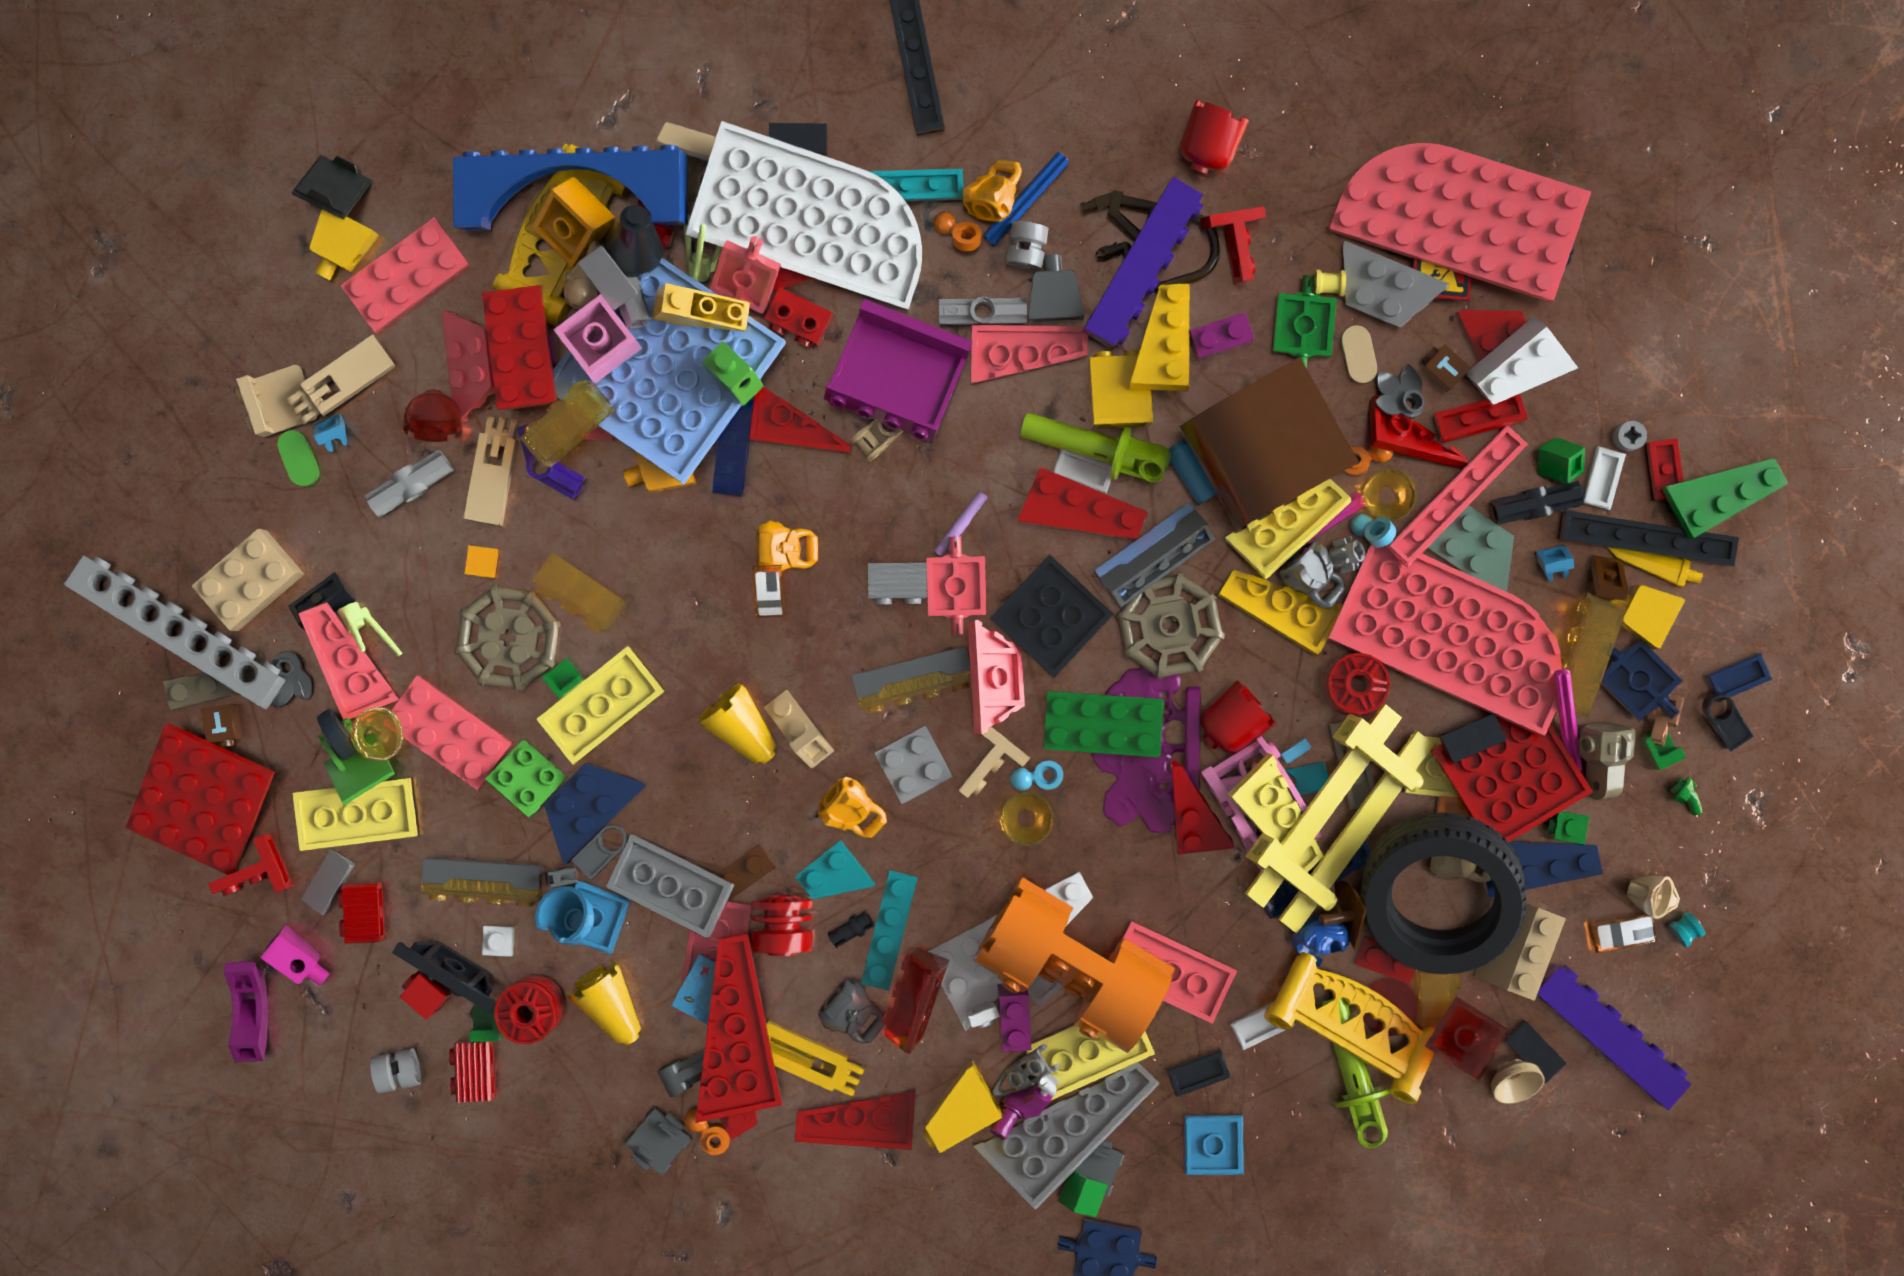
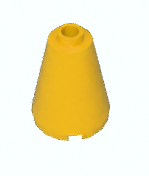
M740 683L736 684L718 697L720 700L714 706L710 704L700 715L698 722L703 728L752 763L757 764L761 762L766 764L776 754L774 751L776 743L746 687Z
M612 961L609 962L612 967L604 969L601 965L578 979L574 983L577 989L574 992L568 989L567 996L616 1044L623 1043L626 1046L638 1039V1032L641 1030V1026L621 969L617 962Z

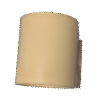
M874 420L858 431L850 439V442L852 444L856 443L867 456L865 460L869 463L899 437L903 430L898 429L894 432H886L883 428V422ZM865 438L872 444L873 448L866 443Z

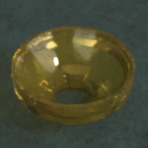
M1385 468L1379 470L1369 477L1364 486L1363 501L1365 507L1375 518L1386 517L1390 521L1402 519L1411 512L1416 503L1417 492L1415 484L1409 475L1399 469ZM1389 487L1395 492V500L1392 504L1387 505L1380 501L1379 492L1382 488Z
M372 707L364 710L355 718L351 727V739L355 749L363 757L374 761L386 760L394 756L400 749L403 742V728L393 712L382 707ZM366 728H371L376 734V740L372 745L364 740L363 733Z
M1023 792L1012 796L1005 803L1000 814L1002 830L1011 841L1016 844L1030 846L1043 841L1049 835L1053 826L1054 816L1049 803L1043 797L1035 793ZM1024 809L1031 810L1035 814V821L1029 827H1024L1018 822V814Z

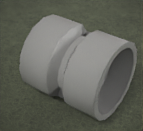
M1013 221L1009 237L1013 244L1008 246L1005 263L1024 269L1041 270L1045 254L1041 247L1046 245L1049 228L1032 222ZM1023 246H1028L1029 250H1024Z
M414 1048L397 1051L394 1057L389 1053L371 1057V1076L378 1094L394 1091L398 1085L404 1089L421 1084L420 1064Z

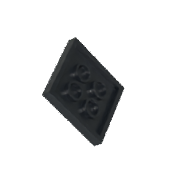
M1049 554L990 619L1055 678L1110 619L1113 613Z

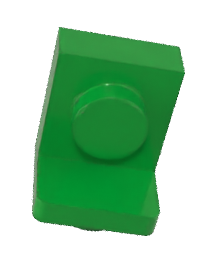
M1562 811L1546 820L1545 832L1549 833L1548 839L1585 845L1589 816Z

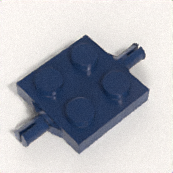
M1641 639L1630 649L1622 653L1610 641H1607L1600 648L1612 662L1609 668L1598 677L1597 681L1638 722L1651 711L1658 708L1671 720L1680 713L1668 699L1670 694L1683 680Z
M1084 1218L1082 1232L1078 1236L1077 1241L1060 1237L1057 1250L1074 1252L1075 1265L1073 1276H1133L1138 1265L1155 1269L1157 1264L1156 1256L1140 1254L1141 1229Z

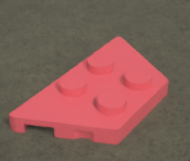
M442 311L454 422H466L469 419L468 414L473 408H480L486 402V398L495 392L486 325L478 324L470 318L458 316L454 311Z
M973 620L968 621L974 734H983L988 732V728L992 725L1001 723L1008 718L1010 713L1017 712L1025 706L1021 647L1013 642L1006 641L1004 636L998 632H990L982 627L981 621Z

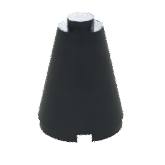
M630 205L622 210L604 241V249L627 277H639V274L654 271L662 259L663 245L648 211L639 205Z

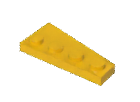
M1179 283L1159 286L1129 389L1188 391L1190 284Z
M1235 569L1230 573L1217 595L1316 657L1326 644L1343 606L1337 603L1330 609L1321 608L1304 593L1287 586L1283 587L1270 583L1268 580Z

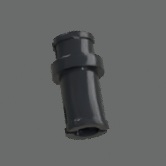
M863 911L858 916H850L848 922L829 931L828 936L837 949L856 936H864L866 934L865 931L875 926L867 911Z

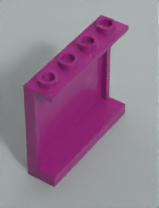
M864 299L859 309L858 318L830 383H827L824 400H827L834 407H845L855 411L862 418H873L883 422L890 429L906 431L918 440L933 442L973 341Z

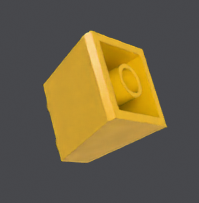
M1140 350L1124 351V356H1112L1111 351L1095 352V357L1089 358L1091 430L1124 429L1126 426L1131 428H1149L1153 423L1151 390L1129 389Z
M972 1058L965 1063L926 1117L925 1132L923 1134L932 1149L937 1147L940 1153L1002 1118L1001 1108Z

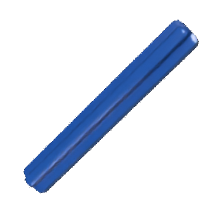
M1057 152L1015 198L1009 216L1000 222L995 221L987 229L983 237L989 244L996 245L1011 228L1012 222L1017 221L1069 163L1067 157Z

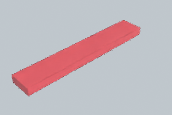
M1505 426L1386 549L1408 568L1528 444L1509 426Z

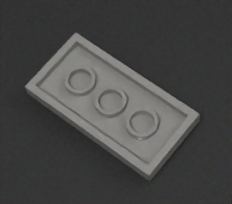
M631 834L606 888L706 938H710L735 884Z

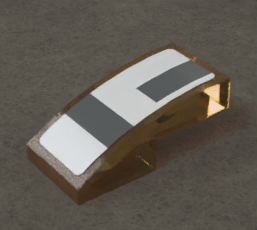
M782 564L753 565L752 576L756 617L785 616Z
M1646 913L1591 923L1596 953L1657 942L1653 917Z

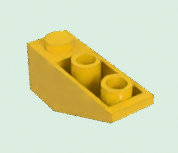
M665 283L656 290L652 319L684 326L745 332L750 302Z

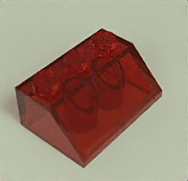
M918 947L911 955L907 953L903 960L901 970L905 971L902 982L897 981L892 993V997L896 998L893 1008L889 1007L883 1019V1024L886 1025L884 1035L903 1052L908 1054L923 1040L950 961Z

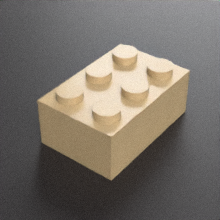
M257 529L196 581L192 587L230 631H239L299 580L304 573L267 530Z

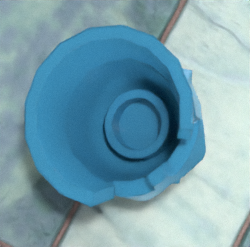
M562 885L552 888L543 895L537 905L535 913L536 928L543 931L549 929L552 937L559 943L577 946L590 933L593 927V905L574 887Z

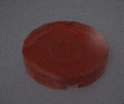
M1380 978L1368 985V988L1386 998L1415 1023L1418 1013V999L1414 991L1405 982L1394 978ZM1364 1014L1363 1021L1373 1032L1379 1033L1383 1030V1023L1380 1020H1373L1370 1014ZM1394 1028L1388 1030V1036L1398 1035Z

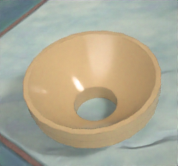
M1515 1059L1499 1066L1491 1082V1089L1494 1098L1498 1102L1513 1104L1527 1100L1538 1093L1543 1087L1545 1079L1537 1065Z

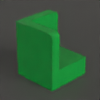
M1557 437L1553 438L1539 448L1538 473L1569 484L1584 473L1585 447Z
M566 658L550 672H545L541 676L559 699L565 697L586 680L569 658Z
M1668 731L1664 747L1654 745L1651 739L1652 732L1638 738L1653 770L1665 769L1686 758L1682 747H1675Z
M495 1004L489 1013L479 1006L473 1005V1028L469 1031L470 1042H496L504 1038V1035L498 1030L494 1019Z
M1074 1170L1065 1180L1058 1202L1075 1213L1096 1217L1108 1185L1102 1181L1087 1178Z

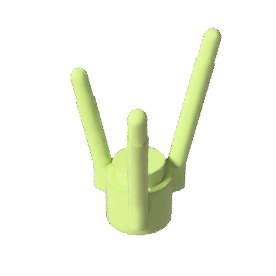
M701 224L696 252L692 254L691 236L685 235L688 225H684V265L687 266L686 274L698 282L708 281L710 272H715L717 261L723 247L717 245L712 259L709 260L710 256L703 253L706 227L704 224Z
M354 602L340 608L336 612L349 632H352L361 652L365 651V646L358 629L365 625L363 620H366L397 656L402 654L396 644L371 617L367 607L361 609L358 602Z

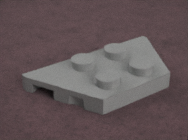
M1344 241L1346 306L1401 328L1449 286L1447 282Z

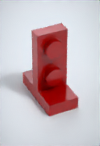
M1264 206L1209 215L1200 219L1202 230L1224 227L1234 284L1254 280L1253 274H1255L1256 266L1254 259L1250 257L1248 245H1250L1251 237L1249 230L1245 228V223L1266 218Z
M271 833L253 839L262 861L208 883L212 894L222 892L224 897L240 890L238 884L249 881L250 885L267 879L265 873L268 874L275 893L293 887Z

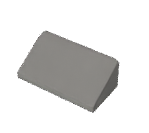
M602 245L577 262L613 310L638 294Z
M330 849L301 900L319 914H327L338 895V891L341 890L342 885L346 882L356 863Z

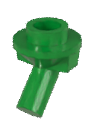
M1690 776L1685 780L1680 777L1670 790L1674 793L1671 799L1682 805L1687 801L1691 814L1694 816L1700 815L1703 810L1699 797L1694 791L1697 784L1692 781Z

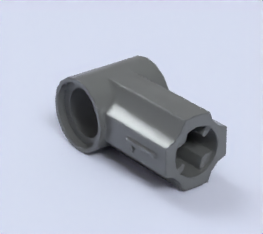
M704 1050L683 1061H674L657 1071L670 1098L690 1089L694 1083L701 1080Z

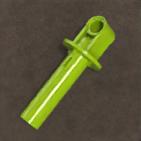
M1027 412L1020 433L1021 438L1111 464V480H1116L1121 472L1148 482H1159L1163 479L1172 458L1171 452L1165 446L1131 437V427L1129 426L1124 428L1121 437L1118 435L1117 438Z
M1340 998L1338 1001L1340 1022L1344 1024L1353 1019V1015L1348 1002ZM1333 999L1321 1002L1322 1007L1332 1002ZM1333 1043L1347 1095L1342 1096L1344 1100L1336 1102L1335 1106L1336 1108H1350L1359 1142L1366 1148H1376L1388 1136L1379 1099L1390 1094L1389 1089L1379 1091L1380 1087L1373 1088L1366 1062ZM1368 1126H1374L1379 1130L1380 1137L1378 1141H1371L1367 1138L1365 1131Z

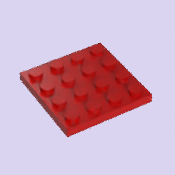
M1496 716L1507 739L1506 741L1454 764H1451L1442 744L1430 751L1469 816L1484 822L1485 825H1490L1510 842L1590 795L1593 791L1551 723L1546 735L1541 737Z
M168 723L163 727L125 828L226 875L236 872L275 772Z

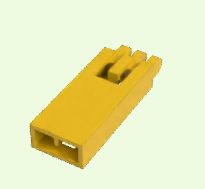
M772 1021L767 1022V1030L776 1067L832 1092L836 1089L850 1096L854 1095L855 1090L845 1084L849 1082L858 1085L860 1079L850 1075V1073L854 1071L857 1074L863 1075L865 1070L863 1067L847 1061L848 1055ZM816 1057L824 1060L820 1069L831 1072L829 1077L811 1069Z

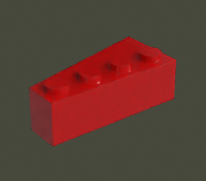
M1040 467L1017 523L1135 541L1139 536L1148 512Z

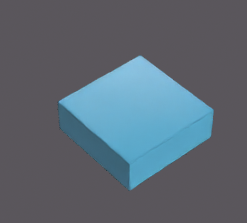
M1301 738L1281 751L1280 758L1283 762L1290 763L1310 750L1311 746L1306 738Z

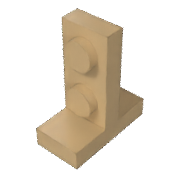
M785 690L764 707L790 742L789 745L810 768H813L834 752V749L820 734L788 690Z
M993 727L988 728L989 731L982 735L995 745L959 788V791L967 798L971 793L974 796L980 793L987 784L983 780L989 771L995 774L1005 760L1001 757L1004 752L1022 767L1030 759L1029 756Z

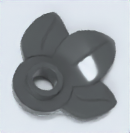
M1406 365L1399 377L1385 372L1377 374V388L1382 396L1375 403L1381 411L1389 415L1401 414L1406 418H1415L1423 412L1425 400L1420 393L1422 380L1411 365ZM1406 400L1411 402L1412 409L1408 407Z
M289 651L277 654L270 664L281 670L278 675L286 681L271 704L275 708L282 707L292 698V695L309 700L312 694L311 677L301 669L302 665L299 657ZM287 662L290 665V671H284L281 663Z

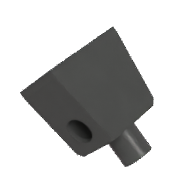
M1060 254L1045 255V271L1033 273L1028 323L1083 320L1084 309L1075 270H1062Z

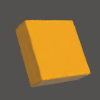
M468 545L465 574L495 578L499 550Z

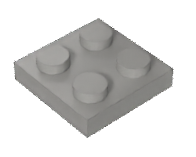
M926 726L875 752L901 804L953 777Z

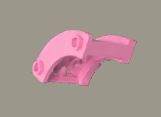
M1262 736L1214 768L1210 766L1201 772L1208 788L1227 816L1234 815L1231 817V820L1237 828L1235 830L1247 852H1249L1260 836L1256 834V826L1250 820L1246 821V815L1227 795L1247 775L1244 762L1259 753L1263 757L1267 753L1273 754L1278 763L1276 765L1289 786L1287 788L1301 810L1300 814L1302 815L1307 808L1291 779L1277 758L1281 755L1272 741L1267 744ZM1255 761L1252 764L1251 770L1257 765ZM1238 767L1241 776L1220 779V777ZM1320 831L1315 837L1316 840L1322 837ZM1256 865L1260 871L1263 869L1262 867Z

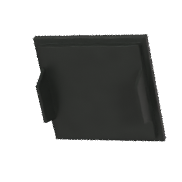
M320 155L291 194L344 220L370 186L372 180L359 174L356 165L346 159L336 156L332 161Z

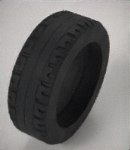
M1443 812L1419 815L1416 818L1412 817L1385 833L1370 851L1364 865L1361 895L1363 904L1367 909L1364 919L1367 929L1373 935L1374 941L1378 943L1382 950H1385L1387 955L1407 967L1432 974H1458L1475 970L1503 954L1521 930V924L1524 922L1526 913L1525 880L1521 862L1506 838L1502 837L1493 827L1485 825L1480 820L1466 817L1462 814ZM1435 856L1457 857L1474 863L1490 876L1494 885V902L1483 917L1468 926L1455 930H1432L1412 923L1395 908L1392 898L1395 878L1405 868L1419 860Z

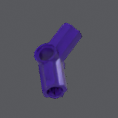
M541 421L518 427L517 430L528 474L574 500L583 487L586 478L552 459ZM539 460H546L548 463L547 471L542 475H537L534 471L535 464Z

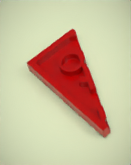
M764 386L755 394L749 440L851 453L852 446Z
M1374 395L1369 401L1372 447L1461 469L1469 463V458L1465 457L1455 447L1451 446L1447 449L1435 441L1436 434L1420 423L1401 414L1389 415L1381 411L1375 403L1380 396Z
M1177 760L1171 761L1178 855L1233 849L1232 837L1224 830L1220 820L1211 811L1210 805L1201 792L1195 788L1185 769L1177 763Z

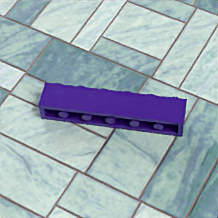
M1172 177L1082 332L1111 349L1117 343L1123 344L1130 332L1126 326L1131 318L1137 320L1145 306L1141 303L1146 293L1151 295L1160 281L1155 278L1160 268L1166 270L1173 259L1174 254L1170 253L1175 243L1180 245L1189 230L1185 228V225L1189 218L1195 220L1201 211L1203 204L1199 201L1203 196L1202 193Z
M1553 964L1545 973L1537 996L1654 1101L1669 1111L1692 1085L1685 1079L1687 1072L1675 1062L1672 1065L1668 1064L1663 1059L1666 1054L1654 1043L1648 1046L1641 1040L1644 1034L1631 1023L1628 1026L1623 1024L1619 1020L1622 1015L1610 1004L1604 1007L1597 1000L1600 995L1589 985L1586 984L1583 988L1575 980L1578 975L1569 967L1564 965L1561 968Z

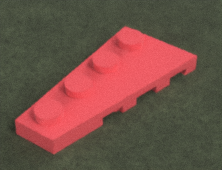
M972 325L971 384L1087 357L1088 335L1082 332L1085 326Z
M327 602L298 613L343 720L346 718L352 719L399 700V697L366 653L359 650L354 637Z

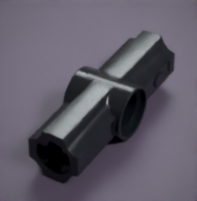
M1574 481L1569 484L1553 487L1542 486L1522 491V494L1506 496L1491 501L1492 512L1497 525L1525 518L1530 520L1552 515L1555 511L1584 505L1583 489L1579 481Z

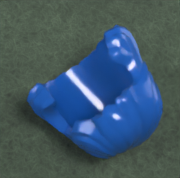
M1320 914L1307 919L1299 932H1294L1292 936V942L1297 954L1300 955L1301 952H1306L1313 955L1317 959L1315 963L1316 968L1323 961L1319 955L1324 956L1330 952L1335 953L1338 951L1344 952L1350 941L1347 927L1343 923L1321 926L1319 921Z

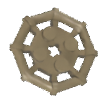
M1180 572L1177 575L1161 578L1125 604L1121 611L1116 614L1125 650L1124 656L1155 674L1157 679L1161 680L1167 676L1194 671L1199 673L1204 670V664L1220 640H1224L1225 636L1221 629L1216 605L1218 598L1216 595L1210 594L1184 577V573ZM1174 587L1173 595L1156 598L1153 592ZM1181 590H1185L1200 601L1195 605L1189 604L1180 596ZM1145 596L1150 602L1142 615L1133 613ZM1206 609L1209 628H1201L1198 612ZM1167 618H1171L1173 622H1178L1179 627L1174 629V633H1169L1167 629L1162 627V625L1166 624ZM1131 623H1140L1143 639L1136 643ZM1198 636L1208 638L1196 655L1191 647ZM1147 645L1154 652L1161 655L1159 663L1141 652V650ZM1185 653L1188 661L1167 665V658L1171 655Z
M495 584L491 585L487 592L466 608L460 609L459 614L461 616L454 653L455 655L458 654L477 679L478 685L482 687L490 685L517 689L519 692L525 690V686L550 667L554 668L556 664L554 659L558 630L561 627V623L547 609L538 597L537 591L533 589L526 591L498 587ZM503 599L521 601L523 603L520 610L504 608ZM494 602L496 610L488 614L486 618L482 619L476 615L490 603ZM531 607L544 624L536 626L530 620L527 612ZM471 622L479 625L477 643L469 644ZM509 629L511 630V635L516 636L515 642H510L509 646H504V641L500 640V636ZM546 632L544 653L536 651L539 633ZM478 649L481 651L483 657L489 662L485 669L482 668L471 652ZM533 656L539 661L522 674L519 666ZM496 666L512 668L513 677L496 675L493 672Z

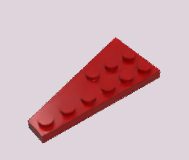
M748 932L721 937L718 940L695 1123L782 1105Z

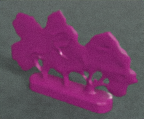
M1141 667V669H1129L1121 676L1120 681L1113 683L1105 692V695L1164 699V703L1168 705L1166 706V711H1170V714L1163 713V717L1167 718V721L1163 723L1160 758L1103 753L1091 754L1101 772L1114 774L1117 778L1111 789L1105 792L1103 812L1108 819H1112L1119 827L1133 821L1136 815H1140L1151 832L1170 833L1172 831V825L1175 824L1172 772L1168 771V765L1175 752L1185 753V771L1195 788L1200 791L1201 687H1187L1185 692V708L1178 710L1171 697L1180 687L1179 675L1163 677V680L1157 679L1155 674L1144 667ZM1161 692H1167L1168 699L1163 698L1160 695ZM1172 720H1179L1185 724V744L1173 745L1165 741L1164 730ZM1161 783H1169L1168 788L1161 789Z

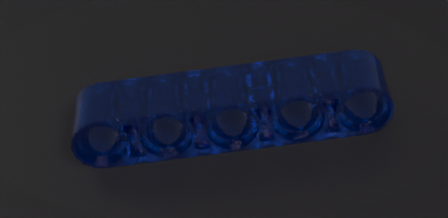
M755 395L744 406H740L719 436L713 477V494L743 496Z

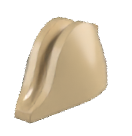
M1646 876L1630 881L1626 894L1639 909L1656 919L1665 916L1677 908L1680 899L1673 881L1667 876Z

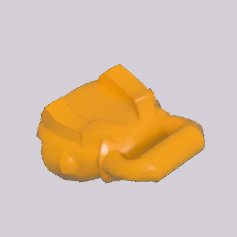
M997 160L989 168L987 174L981 177L978 176L973 183L963 188V204L968 209V213L977 217V219L1000 222L1009 216L1014 202V194L1016 193L1015 185L1022 173L1020 163ZM998 171L1013 173V175L1006 178L1005 176L995 175V173Z
M771 520L757 526L756 565L758 572H778L780 575L789 568H810L818 561V537L812 531L807 529H788L782 526L780 522ZM806 536V561L799 559V538Z
M839 778L825 793L818 805V816L825 825L845 831L849 829L862 838H872L887 823L886 814L882 808L873 803L871 798L866 795L864 787L852 778ZM870 812L877 814L864 830L859 827L858 824L863 822Z

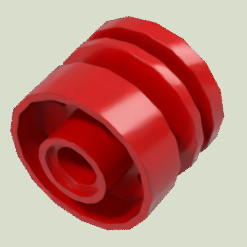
M1354 653L1346 655L1332 666L1326 676L1324 689L1327 700L1334 710L1344 716H1348L1350 713L1361 717L1369 715L1384 703L1389 695L1390 678L1387 669L1380 660L1370 654ZM1351 679H1358L1363 683L1364 688L1362 692H1356L1352 689Z
M770 895L762 899L752 900L751 909L764 910V913L752 915L751 920L765 923V928L752 931V952L768 953L769 956H794L800 952L812 951L813 930L800 928V922L812 920L813 914L799 913L800 909L813 907L812 899H804L796 895Z
M542 975L523 977L508 987L499 996L495 1004L494 1019L498 1030L506 1039L516 1044L530 1045L541 1041L560 1024L565 1014V998L562 990L553 980Z

